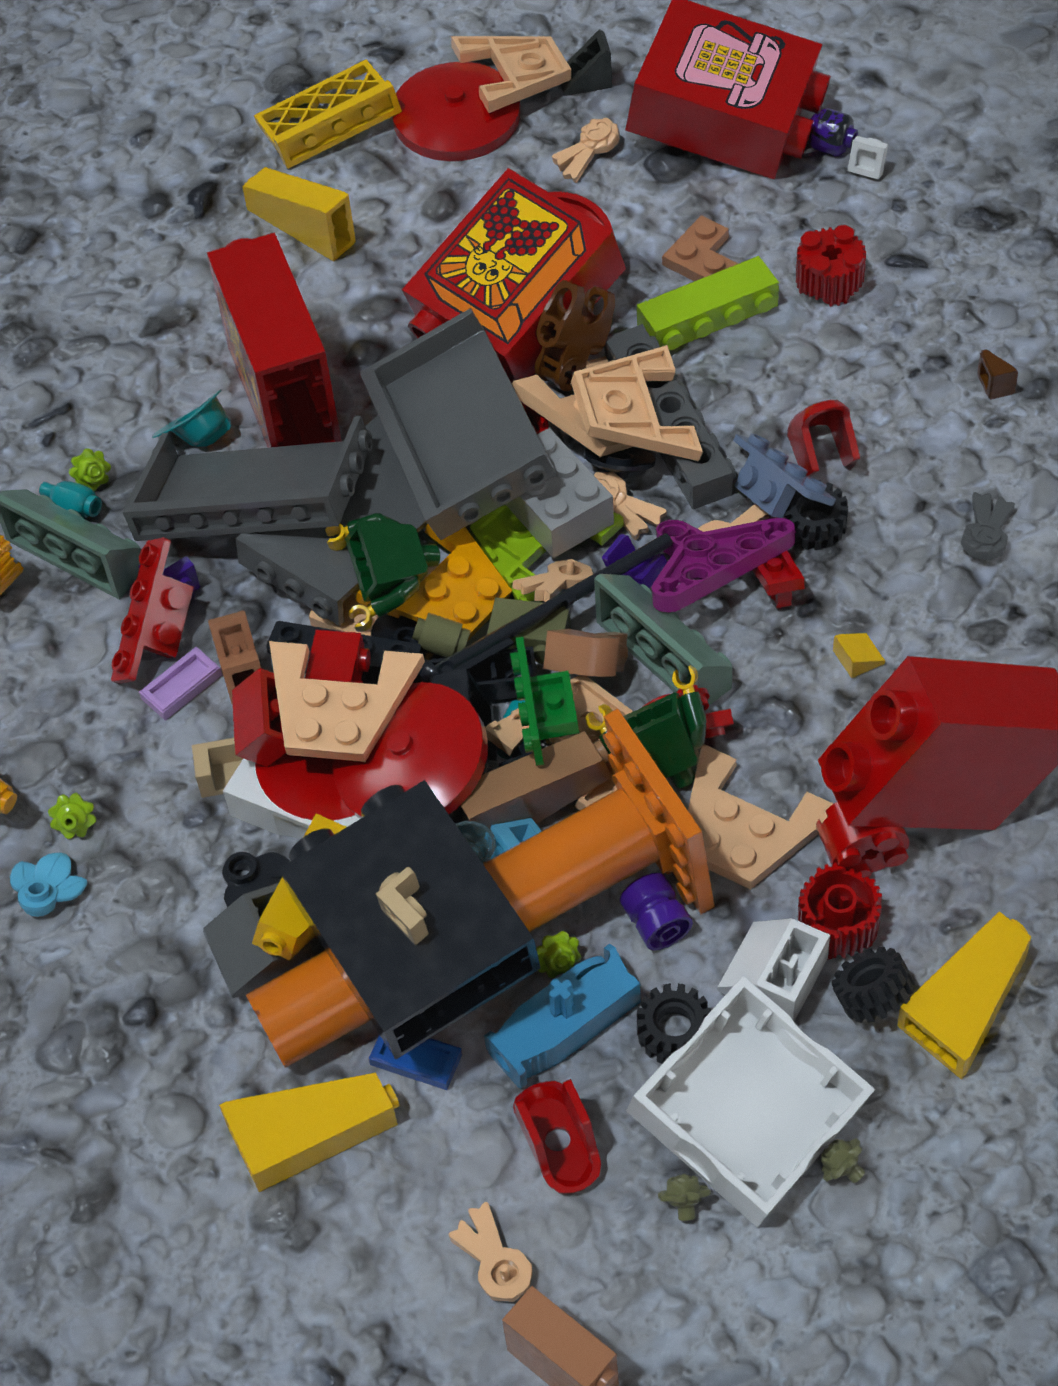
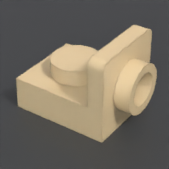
M406 867L401 873L395 872L388 876L381 884L380 891L376 893L382 911L417 945L429 934L424 921L427 913L417 900L411 896L420 886L415 872L410 867Z

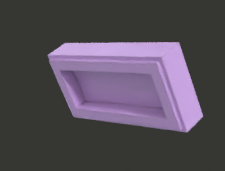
M195 647L140 690L141 700L166 721L221 677V668Z

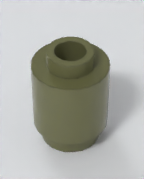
M428 613L426 620L418 618L412 639L419 641L418 644L421 645L422 651L447 658L465 648L471 630L462 628V623Z

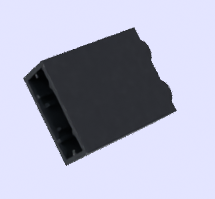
M425 780L407 791L401 785L388 786L378 791L363 805L361 809L363 818L335 835L332 830L327 828L309 833L292 847L289 853L291 861L279 868L293 901L395 1060L541 969L533 936ZM406 867H410L415 872L420 886L411 896L417 900L427 913L424 921L429 934L417 945L382 911L376 893L380 891L381 884L388 876L395 872L401 873Z

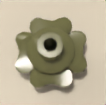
M857 1138L851 1141L835 1139L829 1147L823 1150L821 1154V1162L823 1163L821 1171L824 1173L823 1179L826 1182L846 1176L852 1183H856L863 1177L865 1170L857 1163L859 1154L862 1151V1148L859 1146L860 1141Z
M682 1174L669 1178L667 1190L659 1192L658 1198L660 1201H668L670 1205L677 1207L679 1220L688 1221L696 1218L695 1205L701 1201V1198L711 1195V1191L708 1189V1186L699 1184L697 1176Z

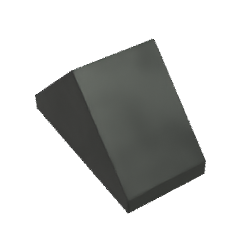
M599 29L567 61L571 68V80L561 84L564 94L569 96L612 88L611 51L604 31Z

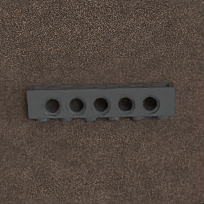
M643 324L608 336L604 350L605 357L610 362L659 348L660 346L656 337L649 336ZM675 375L672 381H646L660 426L695 427L703 451L699 461L659 452L691 508L694 510L731 496L732 480L736 478L734 466L729 458L724 459L715 434L708 433L701 411L698 408L694 409L691 405L689 393L685 385L679 384Z

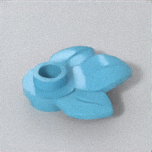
M60 852L42 857L37 862V865L20 861L14 866L10 875V884L18 892L17 898L20 907L28 915L35 917L44 916L52 912L56 902L71 901L77 898L86 888L88 881L85 878L70 875V857Z

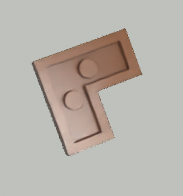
M701 215L664 253L662 265L692 281H697L737 265L738 263L716 253L728 240L729 229Z

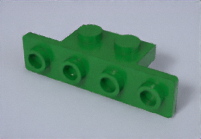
M517 637L518 652L510 653L514 676L521 675V677L514 678L518 701L525 700V702L518 703L522 727L529 726V728L522 729L526 753L534 752L536 766L544 765L540 740L579 733L569 670L530 677L524 638Z

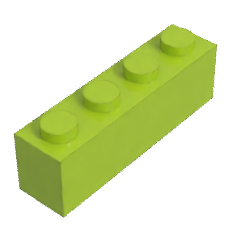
M756 256L637 304V326L643 324L649 336L656 337L660 347L667 345L669 350H674L688 342L706 337L715 331L730 325H736L747 318L768 312L772 308L777 307L779 281L761 257Z

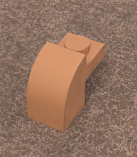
M244 610L208 620L231 704H233L232 690L257 669L261 668Z
M573 629L547 630L543 669L558 672L569 670V674L584 676H616V672L624 671V664L628 657V648L626 646L628 634L620 632L589 633Z

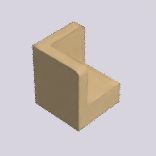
M234 738L192 745L195 778L201 797L223 794L224 788L243 760V758L235 756Z

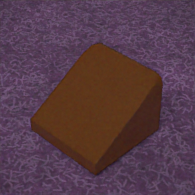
M987 349L981 350L977 375L988 398L992 400L1014 394L1018 378L1017 369Z

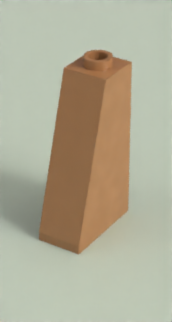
M583 731L543 748L544 765L536 766L534 753L485 773L481 776L469 797L461 804V807L484 842H486L491 825L532 818L537 824L612 778L606 766V763L609 762L608 752L601 741L598 740L592 743L586 732Z

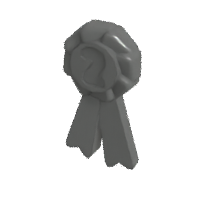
M973 492L972 505L975 523L966 526L962 535L961 545L970 556L992 560L1005 553L1008 536L1001 528L1012 515L1015 503L1006 502L1000 496L993 511H991V494L981 495Z

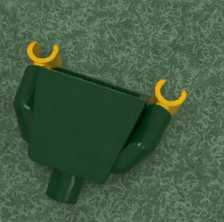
M380 513L349 521L348 526L345 527L340 523L339 526L326 527L325 529L327 536L339 535L327 541L331 550L339 551L347 545L364 602L370 601L371 603L368 607L355 605L349 611L350 619L355 618L359 614L366 615V619L363 622L355 625V629L358 632L370 629L373 622L372 617L376 615L382 617L404 604L419 590L421 581L428 574V567H436L440 563V550L436 544L421 545L417 530L413 525L401 524Z
M691 665L688 666L691 674L689 684L680 681L677 669L672 675L674 685L683 691L681 697L676 691L623 716L664 777H670L677 788L686 787L694 781L695 772L691 767L699 762L698 749L705 743L707 719L700 694L695 692L693 687L697 682L698 672ZM602 704L598 706V709L603 715V723L596 719L593 712L587 714L586 723L589 728L600 731L599 739L608 754H610L611 752L603 739V734L607 733L604 716L613 710L608 705Z

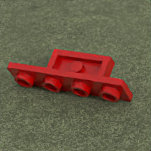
M162 537L148 540L140 552V568L137 580H135L130 590L131 603L128 615L124 618L121 625L122 638L119 650L112 659L113 673L111 681L115 683H127L136 680L143 649L166 658H176L194 587L163 575L171 540Z

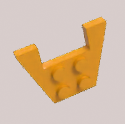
M427 524L425 533L451 553L420 583L419 590L400 607L387 614L398 619L404 616L418 621V618L426 620L428 613H432L462 623V628L471 630L468 642L491 618L495 597L509 599L512 589L466 527L440 541L429 524ZM359 590L355 601L368 607L370 601L364 602L361 590Z

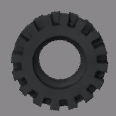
M826 483L827 488L825 491L836 499L833 506L808 499L796 490L783 518L792 521L795 525V546L801 541L803 549L808 550L809 544H814V550H821L822 543H825L826 547L829 548L833 546V539L836 542L842 539V533L845 534L847 529L848 500L846 496L842 497V491L839 488L833 491V484ZM807 510H820L825 512L828 517L814 521L806 519L800 514Z
M878 947L875 953L870 948L865 950V955L861 957L857 953L852 956L853 962L845 961L841 965L843 971L837 970L834 974L836 979L832 980L833 991L847 1016L851 1020L855 1018L856 1022L860 1023L865 1018L868 1023L875 1022V1018L878 1015L881 1019L889 1017L887 1012L890 1010L896 1013L901 1009L899 1003L907 1004L910 1000L908 994H913L915 990L913 987L915 985L906 964L899 952L896 953L893 948H889L886 951L885 947Z
M671 983L663 984L662 993L659 992L657 987L650 991L651 998L649 999L647 996H644L641 1000V1008L638 1007L637 1009L638 1042L641 1048L645 1046V1054L650 1058L656 1054L657 1062L661 1064L696 1034L704 1018L711 1011V1007L708 1008V1001L704 996L698 999V990L692 987L689 993L685 992V984L678 983L677 991H671ZM678 1013L686 1016L691 1026L683 1035L670 1036L664 1034L659 1029V1020L664 1015Z

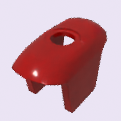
M826 400L813 404L800 411L790 421L787 437L791 443L798 465L808 471L806 476L811 477L819 471L809 431L811 426L827 425L830 428L844 467L860 460L850 418V409L839 400Z
M572 1080L564 1081L563 1084L557 1081L537 1083L516 1096L513 1104L514 1113L547 1184L558 1193H574L590 1186L600 1175L601 1160L591 1121ZM556 1129L564 1130L570 1136L569 1145L561 1151H553L545 1143L547 1135Z

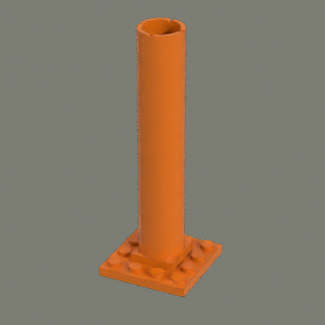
M619 709L604 716L607 733L603 734V739L611 752L607 757L615 771L612 774V779L617 790L483 863L529 932L653 863L657 864L663 874L666 873L668 875L671 872L678 880L676 888L686 905L693 903L700 915L715 907L702 831ZM326 951L246 994L285 1068L370 1021Z

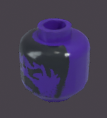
M826 108L821 110L819 114L815 113L811 117L814 123L809 140L814 150L838 157L847 148H852V142L858 136V130L854 129V121L849 114Z

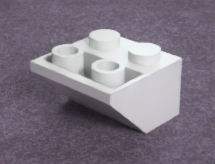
M792 918L753 922L719 983L717 991L726 995L744 976L795 1021L828 959L830 935Z

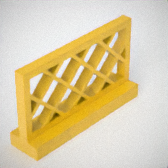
M365 59L255 114L254 118L280 154L283 164L289 169L402 112L393 85L389 80L384 81L368 60ZM364 73H367L364 80H353L354 78ZM332 89H338L335 94H325ZM348 89H358L356 94H346ZM304 103H309L307 108H297ZM320 103L329 104L327 109L317 108ZM276 117H281L279 122H268ZM291 118H301L299 123H289Z

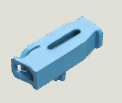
M608 944L604 947V958L602 956H595L578 963L559 978L553 979L548 986L520 1005L496 1034L493 1031L485 1034L486 1050L514 1084L522 1089L528 1084L527 1078L558 1065L641 1002L640 982L628 973L615 946Z

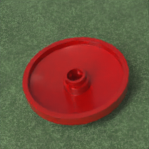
M472 62L443 63L416 73L399 88L396 96L402 112L392 116L393 126L400 141L410 150L421 156L440 161L470 160L493 152L511 138L520 121V101L488 113L479 97V86L504 82L499 71L489 66Z
M412 683L366 762L334 759V781L340 797L350 810L361 819L363 818L361 815L363 805L378 791L392 785H401L407 791L425 780L447 813H452L469 797L484 771L488 753V739L484 723L471 703L456 690L435 683Z

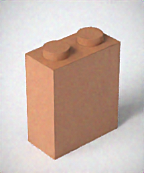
M533 1286L526 1291L502 1319L507 1351L549 1386L619 1385L617 1354Z

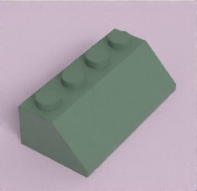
M27 489L0 491V524L6 540L119 600L137 580L141 548L129 538L122 539L112 534L104 525H95L83 519L78 512L72 509L66 510L56 505L45 495L38 496Z
M599 574L594 578L597 623L607 632L628 634L626 645L628 651L673 692L680 690L672 681L673 672L677 669L680 681L689 684L691 681L689 665L693 666L698 672V679L694 685L708 690L710 694L708 699L709 705L732 689L733 668L729 659L721 652L716 653L707 645L705 639L697 630H690L682 623L676 612L656 610L652 604V591L646 585H639L629 575Z

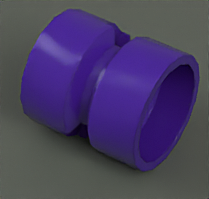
M651 873L642 876L626 887L620 896L621 906L631 922L636 923V929L647 949L655 951L668 948L685 937L692 928V918L685 907L677 901L674 889L665 875L661 873Z

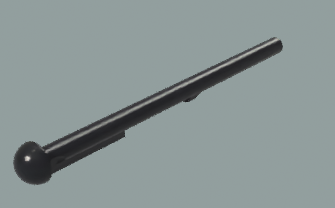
M667 533L659 536L436 665L426 661L420 669L421 681L430 683L431 676L443 674L451 669L467 668L469 671L514 645L511 638L546 619L564 605L568 609L573 606L575 601L595 590L594 578L597 575H622L673 546L671 537Z

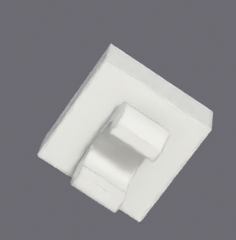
M856 136L852 142L847 171L879 180L883 175L888 144L874 138L867 139Z

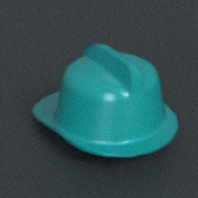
M218 390L201 406L158 430L152 435V438L172 431L192 446L203 447L216 442L232 426L231 420L216 397L222 390Z

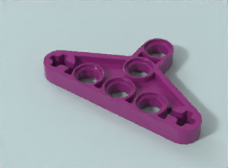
M771 518L703 532L681 520L661 522L656 528V538L667 533L672 539L673 546L663 551L670 555L671 558L651 587L652 604L656 610L661 612H676L787 551L795 544L794 523L785 518Z

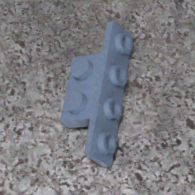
M753 433L750 434L749 438L739 434L735 435L733 441L746 450L749 456L744 467L739 472L734 487L770 516L783 518L796 490L808 499L833 506L836 499L825 491L827 485L813 477L806 476L808 471L800 465L787 462L789 456L775 448L769 447L770 441Z

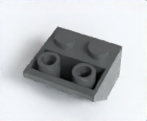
M279 883L241 895L203 928V933L232 999L253 991L311 959L312 948L309 942L290 961L280 956L270 955L260 947L252 944L258 921Z

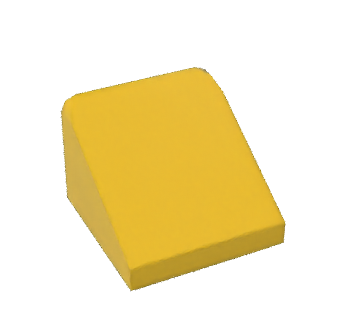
M867 633L839 634L834 636L833 652L851 678L885 664L884 658Z

